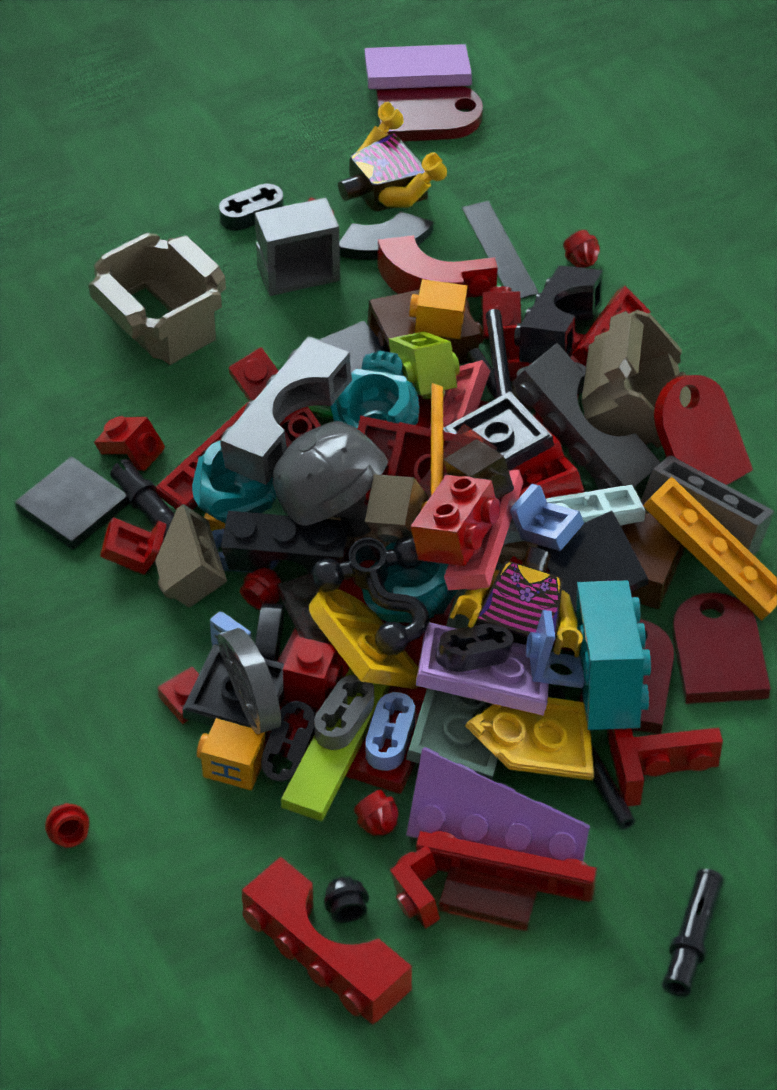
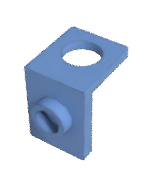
M542 610L536 633L530 632L526 643V657L530 658L533 682L583 688L585 682L581 657L561 653L556 655L554 652H551L555 640L552 611ZM555 663L565 665L571 669L572 674L560 675L555 673L549 665Z

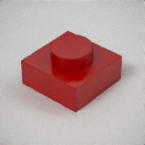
M193 667L157 687L158 697L182 724L189 721L183 718L182 709L199 676V673Z

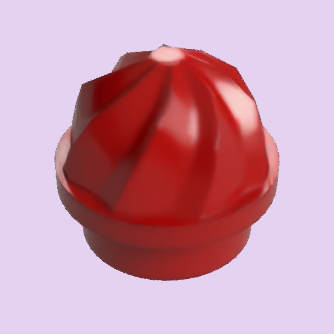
M587 230L575 232L563 243V248L566 251L564 254L565 258L576 267H590L598 259L600 252L598 239L596 236L590 235Z
M262 568L248 573L244 577V585L240 588V593L244 600L253 608L261 610L262 603L276 604L279 601L283 587L281 579L276 572L271 569Z
M382 789L361 800L353 809L359 818L357 820L359 827L373 836L391 833L397 825L399 816L395 799L392 796L387 797Z
M66 802L63 805L54 806L45 821L46 834L57 845L66 848L75 847L81 844L87 837L90 824L89 817L86 811L76 804Z

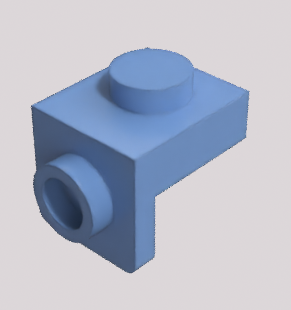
M531 484L510 509L521 540L558 551L563 549L584 524L580 511L548 503L541 486Z

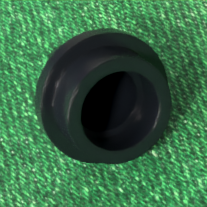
M351 876L336 878L327 886L324 898L325 909L331 913L332 919L336 922L348 923L356 921L367 913L368 891L359 880H354Z

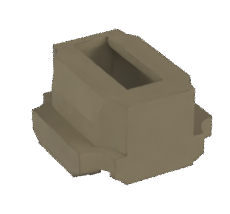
M147 232L102 255L95 263V279L88 284L90 297L153 358L162 359L171 365L216 340L214 312L222 308L220 294L226 289L225 275L219 268V265L188 236L169 238L166 241L160 239V236L157 234H149ZM146 288L170 312L163 315L161 319L147 318L145 308L132 295Z
M640 310L629 314L626 311L611 317L609 331L595 336L594 342L589 345L582 404L584 417L597 430L612 436H627L636 433L645 445L652 442L659 448L662 444L654 422L656 400L668 382L686 374L683 371L680 372L678 364L681 363L680 355L682 354V349L650 313L648 314ZM687 386L683 387L680 392V402L684 407L691 400V393Z

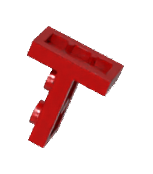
M719 727L639 737L633 736L632 728L607 729V740L620 794L627 806L641 805L644 786L643 775L661 776L668 772L685 770L704 771L711 767H719L723 745Z

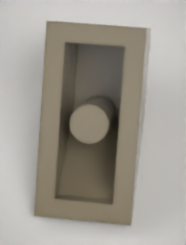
M374 474L365 523L378 539L397 543L399 539L405 536H413L410 526L420 513L421 505L428 501L429 497L414 477Z
M184 504L181 505L175 512L155 563L160 577L158 585L164 595L169 599H176L190 608L227 582L209 521Z

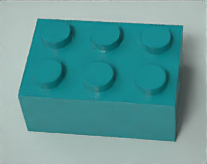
M628 580L577 582L576 618L578 630L583 634L579 656L581 657L585 682L581 691L588 730L640 728L641 710L649 709L648 685L643 684V678L651 674L650 650L645 649L644 623H639V598L631 596Z

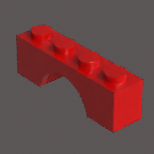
M279 857L242 889V915L247 924L257 932L264 931L274 940L276 947L286 958L290 960L295 958L307 968L309 976L317 985L322 988L328 986L340 997L343 1006L352 1015L357 1017L361 1015L374 1025L412 990V966L379 938L362 944H340L325 938L315 930L309 921L310 914L314 908L313 883L282 857Z

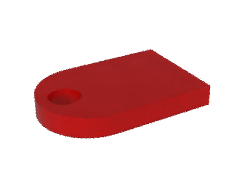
M682 375L672 379L663 387L656 400L654 422L666 457L671 455L725 485L753 470L728 399L717 382L702 375ZM685 386L689 388L691 393L690 403L686 407L680 402V392Z

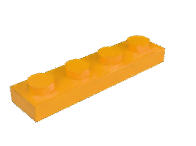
M672 476L645 502L643 507L739 600L747 605L761 621L777 606V577Z

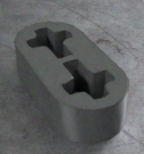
M356 675L343 677L336 684L314 718L315 739L319 745L326 749L337 750L346 747L353 740L374 707V685L361 682ZM356 693L362 694V697L356 696L351 704L348 705V696L354 697ZM341 719V728L335 727L332 732L326 730V727L333 728L338 720Z

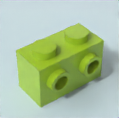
M426 331L389 338L390 352L398 354L402 360L404 377H406L407 381L413 383L415 391L418 395H422L423 399H431L432 383L443 386V396L445 395V390L457 388L456 376L459 375L460 367L456 354L452 352L451 341Z

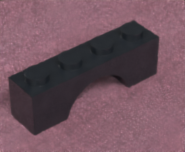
M559 265L553 276L547 278L542 293H537L533 307L527 309L522 324L518 323L515 329L514 345L519 347L520 362L533 363L556 343L571 357L574 352L575 321L593 320L602 305L603 270Z

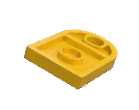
M336 589L331 592L319 590L309 604L310 614L361 682L417 689L418 666L404 650L398 655H387L377 647L375 635L380 626L384 624L381 619L363 602L342 590Z

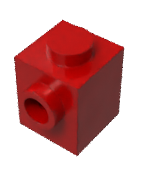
M295 637L283 667L285 701L304 702L314 708H321L336 684L342 679L343 665L338 664L337 650L333 645Z

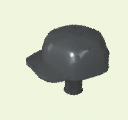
M340 421L330 422L302 434L289 445L273 469V486L284 512L297 524L307 526L333 516L341 520L350 521L354 537H362L372 531L365 523L368 507L364 502L366 493L372 486L374 474L381 475L388 464V460L380 448L354 426Z

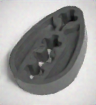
M240 628L218 634V644L235 694L251 728L256 734L279 728L281 725V713L277 693L269 669L251 637Z

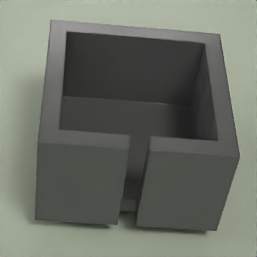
M326 197L255 212V231L258 241L256 243L257 267L269 296L340 281L339 225Z

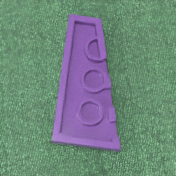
M422 748L406 836L418 838L420 831L428 833L443 831L461 840L562 861L565 859H578L584 862L590 825L540 801L536 802L515 792L516 790L502 783H496L460 763L452 762L431 749Z

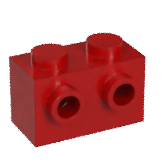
M444 476L410 526L418 560L466 566L475 550L480 548L484 536L492 524L497 522L500 515V502L495 498L492 480L472 478L470 476Z

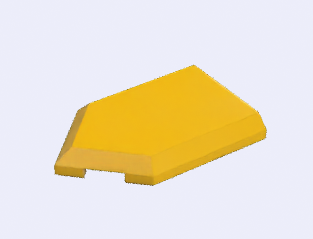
M548 697L544 715L492 704L465 725L510 770L593 780L594 778L591 731L587 727L583 702Z

